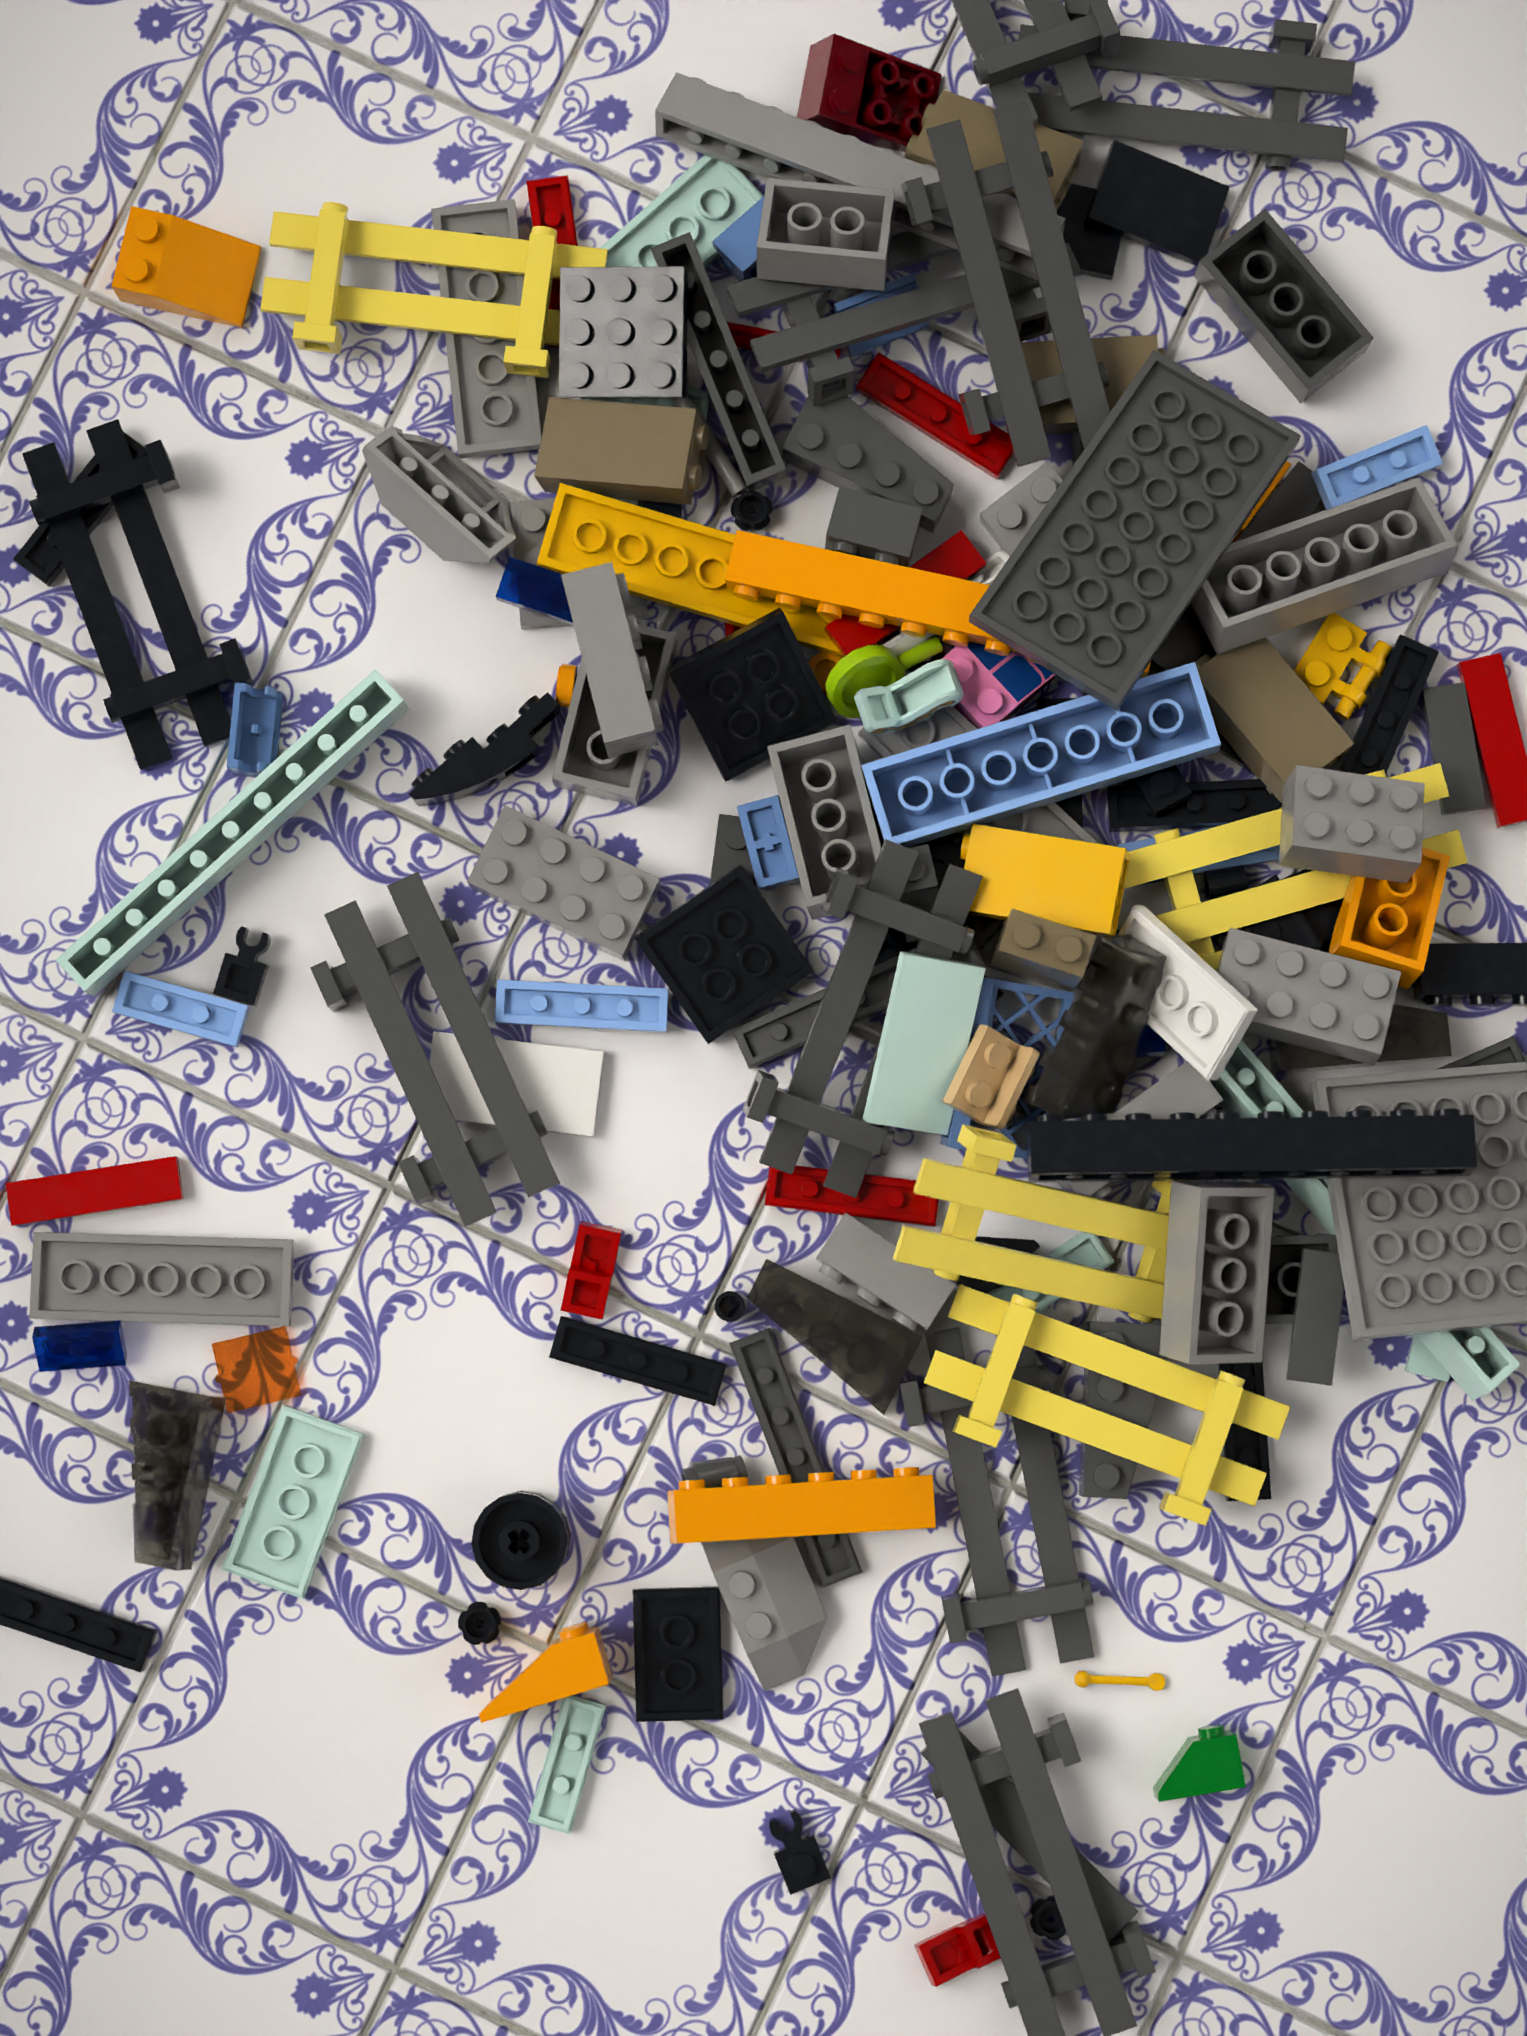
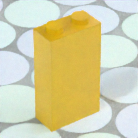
M972 824L971 834H965L962 840L961 859L966 860L965 870L979 874L983 878L968 914L1005 921L1013 908L1096 936L1115 939L1131 854L1126 848Z

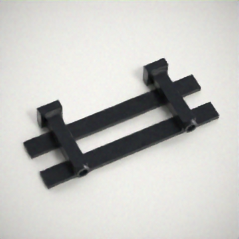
M116 419L86 430L101 469L100 473L70 483L54 442L22 453L37 493L36 499L29 501L33 515L38 525L46 522L49 525L111 691V697L103 699L107 713L112 723L122 721L140 770H144L173 759L156 715V709L187 699L202 742L206 747L230 737L231 718L219 686L234 682V685L235 683H246L250 686L254 683L240 645L235 638L219 644L222 654L209 659L207 657L145 489L160 485L164 493L180 488L165 446L161 439L146 444L145 448L148 455L134 460L120 422ZM112 501L176 670L144 682L81 514V512Z

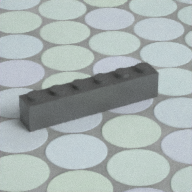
M688 232L652 247L651 251L657 267L684 266L688 268L687 340L748 491L759 489L788 477L786 467L691 233Z

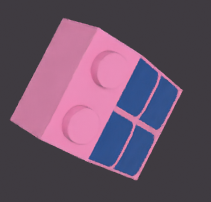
M968 642L967 647L955 646L942 658L953 661L964 692L962 700L954 705V707L977 729L1009 720L1058 675L1037 663L1028 661L1027 657L1019 652L1011 651L1009 656L996 655L985 651V645Z

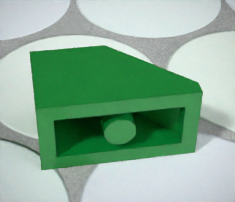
M1223 1724L1198 1728L1199 1735L1186 1739L1154 1785V1797L1159 1802L1246 1787L1237 1735L1232 1730L1225 1731Z

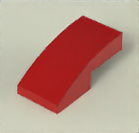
M584 1221L580 1222L560 1311L603 1320L623 1230Z
M985 1913L914 1944L929 1981L935 1987L974 1967L980 1969L1001 1958Z

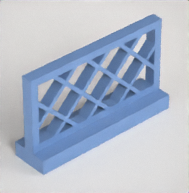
M984 977L968 1047L979 1024L992 1028L994 1016L999 1024L993 1027V1029L998 1032L1003 1029L1009 1039L1017 1044L1030 1047L1045 1036L1053 1048L1051 1060L1039 1069L1035 1065L1032 1077L1024 1086L1026 1087L1035 1079H1038L1046 1091L1044 1102L1031 1111L1020 1096L1017 1103L1026 1115L1009 1128L999 1129L1004 1136L1017 1145L1013 1157L1028 1159L1027 1150L1020 1149L1011 1134L1027 1122L1037 1121L1035 1116L1041 1112L1042 1115L1054 1114L1074 992ZM998 988L1013 991L1023 1005L1006 1019H1003L995 1007ZM1023 993L1037 996L1028 1002ZM1046 997L1061 999L1058 1018L1045 1026L1033 1009V1006ZM1025 1012H1028L1040 1031L1021 1044L1008 1025ZM1054 1028H1056L1055 1039L1050 1033ZM1049 1070L1048 1081H1046L1042 1074ZM954 1109L948 1135H941L940 1144L950 1148L966 1150L967 1148L957 1141L962 1124L975 1127L977 1122Z

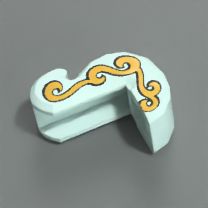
M939 659L923 665L889 686L860 689L855 694L854 699L866 732L871 735L899 731L921 723L933 716L935 711L959 703L964 696V692L953 661Z

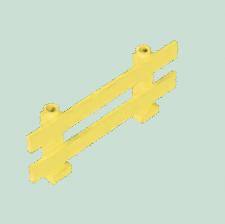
M325 202L322 209H320L319 216L273 212L270 247L314 251L310 282L265 277L260 310L267 313L305 317V322L294 321L292 338L299 350L340 354L342 336L337 326H334L335 320L516 341L515 346L505 345L503 363L507 373L549 378L551 359L548 350H543L544 344L559 346L560 310L549 309L552 280L560 279V267H606L608 250L557 244V230L546 226L532 227L529 240L348 220L347 206L336 202ZM344 255L524 275L521 305L516 306L340 285Z
M1441 763L1388 777L1425 783L1424 803L1449 797ZM1385 770L1365 774L1387 778ZM1282 808L1185 836L1180 835L1179 828L1155 834L1154 839L1156 843L1153 845L1129 851L1131 857L1125 889L1164 878L1173 911L1155 916L1216 971L1222 950H1214L1210 936L1227 932L1230 928H1241L1342 899L1345 896L1351 875L1313 870L1201 902L1192 869L1280 845ZM1459 829L1422 839V847L1450 856L1447 868L1468 863Z
M963 1124L957 1140L967 1148L962 1166L923 1158L913 1192L923 1196L950 1201V1205L941 1233L905 1225L902 1226L893 1255L895 1261L934 1269V1274L949 1280L957 1281L959 1276L962 1275L1129 1312L1128 1316L1145 1323H1153L1154 1318L1162 1319L1171 1181L1197 1180L1153 1181L1152 1187L1162 1194L1157 1210L1152 1211L996 1175L1000 1159L1012 1162L1017 1145L1002 1133ZM984 1210L1144 1245L1145 1248L1136 1276L977 1242L975 1239Z
M959 1284L948 1317L997 1335L986 1368L937 1350L934 1352L923 1383L973 1401L967 1418L958 1415L953 1432L997 1448L1002 1431L995 1429L994 1425L1000 1411L1180 1478L1175 1494L1172 1495L1165 1492L1159 1509L1206 1526L1212 1510L1202 1506L1208 1489L1249 1505H1256L1267 1473L1220 1456L1232 1423L1279 1440L1290 1406L1244 1390L1245 1380L1232 1374L1220 1371L1218 1379H1214L1039 1314L1035 1311L1038 1303L1022 1296L1013 1294L1011 1301L1007 1302ZM1023 1345L1204 1412L1193 1444L1184 1443L1012 1379Z

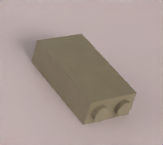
M943 89L936 104L929 103L921 122L923 129L919 136L912 135L905 151V158L920 164H929L936 168L926 129L960 119L974 171L1006 162L992 111L996 108ZM1035 124L1034 129L1040 151H1047L1051 161L1053 176L1049 177L1048 181L1055 208L1058 211L1080 167L1084 140L1040 124ZM1014 189L999 192L1000 194L1005 193L1016 198Z
M1157 335L1091 338L1097 363L1103 362L1107 370L1109 386L1105 387L1104 391L1110 412L1152 351L1155 350L1166 356L1165 348H1158ZM1054 340L1021 342L1031 382L1063 373ZM1070 398L1038 407L1046 435L1071 434V430H1078Z
M549 397L534 477L544 492L557 493L559 484L563 483L610 498L691 505L694 490H699L701 485L702 469L698 463L701 450L705 451L708 446V425L704 424L697 409Z
M1266 637L1217 654L1213 658L1206 654L1195 662L1216 729L1253 774L1267 786L1268 792L1270 794L1272 792L1281 804L1283 785L1296 765L1329 769L1340 761L1355 744Z
M1012 908L1001 928L989 968L1057 990L1072 992L1084 976L1096 935Z

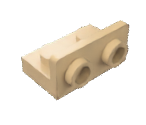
M979 1024L942 1102L981 1125L1004 1129L1016 1111V1103L1026 1082L1030 1080L1034 1073L1035 1063L1040 1054L1039 1051L1031 1047L1019 1045L993 1028Z

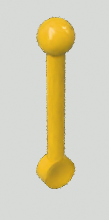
M1082 1670L1078 1671L1074 1676L1075 1684L1081 1688H1085L1089 1684L1149 1686L1154 1691H1160L1165 1686V1679L1159 1673H1152L1148 1677L1090 1675L1087 1671Z

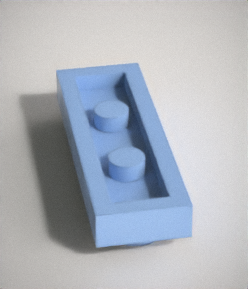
M1425 425L1311 472V475L1327 510L1442 465L1443 462L1429 428Z
M124 971L112 1012L238 1048L250 1007L245 1004Z

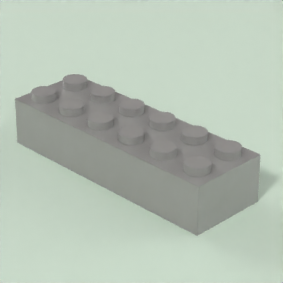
M1416 478L1231 543L1190 604L1217 654L1448 573L1458 545L1421 479Z

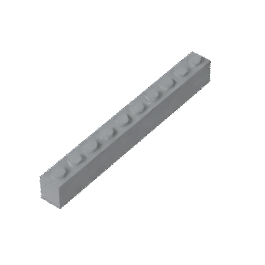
M677 72L655 109L656 136L763 177L895 190L893 226L958 250L947 208L932 212L933 220L915 227H912L901 184L922 177L924 185L940 181L937 169L932 165L917 163L899 156L892 150L877 148L861 142L852 135L837 133L822 127L817 122L805 121L784 113L777 107L765 106L749 100L737 92H728L709 85L700 78L688 77ZM996 193L982 197L999 265L1038 280L1016 198L1005 193ZM1058 215L1063 234L1065 218Z

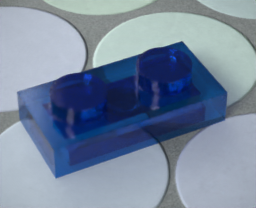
M509 557L495 596L496 600L574 626L561 577L562 574Z
M121 1320L34 1327L32 1340L39 1372L126 1365L128 1354Z

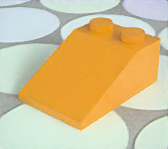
M131 206L111 287L121 302L243 328L262 248L254 243L174 215Z
M1422 847L1421 865L1407 883L1351 875L1335 923L1328 953L1401 971L1398 986L1408 989L1424 971L1450 856Z
M581 1622L561 1629L562 1631L559 1632L560 1638L552 1642L478 1714L480 1722L483 1723L608 1685L613 1674L599 1626L588 1629L587 1622Z

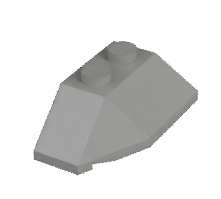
M390 426L364 446L362 452L381 505L443 561L488 564L515 542L516 535L514 530H512L511 517L506 500L445 445L418 435L405 434L401 429Z
M794 1537L701 1542L722 1597L763 1690L767 1691L804 1675L826 1623L827 1615Z

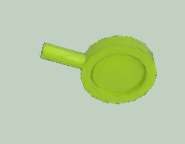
M934 636L897 656L892 649L883 645H867L853 650L840 659L830 671L825 683L827 697L840 715L848 718H861L854 699L855 694L860 689L876 686L886 687L905 677V670L942 652V644L938 637Z

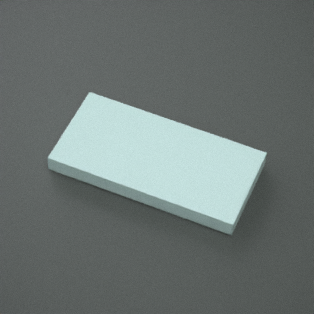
M704 155L600 247L601 249L608 250L606 267H657L651 248L690 232L706 269L721 256L713 247L712 241L764 195L736 166Z
M900 951L864 1110L863 1120L865 1122L948 1135L954 1109L942 1101L968 1049L986 970L985 967L978 964Z
M282 1405L221 1570L304 1599L365 1434Z

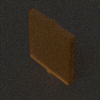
M286 1326L212 1344L218 1370L215 1380L221 1383L227 1413L302 1396L295 1367L298 1363V1358L293 1356Z

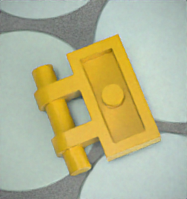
M1333 613L1327 616L1294 671L1322 705L1330 693L1341 699L1334 713L1338 717L1348 720L1355 708H1361L1367 699L1365 692L1375 676L1380 677L1387 664L1385 660L1390 654L1392 647L1378 640L1371 652L1364 651L1359 646L1367 632L1338 614ZM1352 662L1360 667V670L1351 684H1346L1339 678L1348 663Z

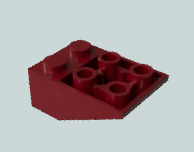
M833 33L810 45L797 118L817 122L822 127L843 135H852L861 142L875 147L905 152L912 135L919 136L923 129L921 122L929 103L935 105L937 102L942 74Z

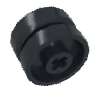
M521 1490L505 1494L483 1509L474 1524L471 1545L475 1561L488 1579L504 1588L524 1590L540 1586L560 1570L569 1554L571 1532L567 1517L556 1502L541 1493ZM526 1531L529 1533L530 1537L527 1540L529 1545L527 1547H519L515 1543L517 1532Z

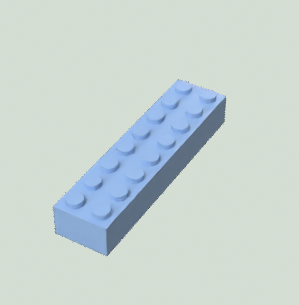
M1192 662L1139 679L1118 711L1091 695H1086L861 766L884 841L887 839L905 847H912L970 829L972 824L983 825L1219 752L1221 743L1196 663Z

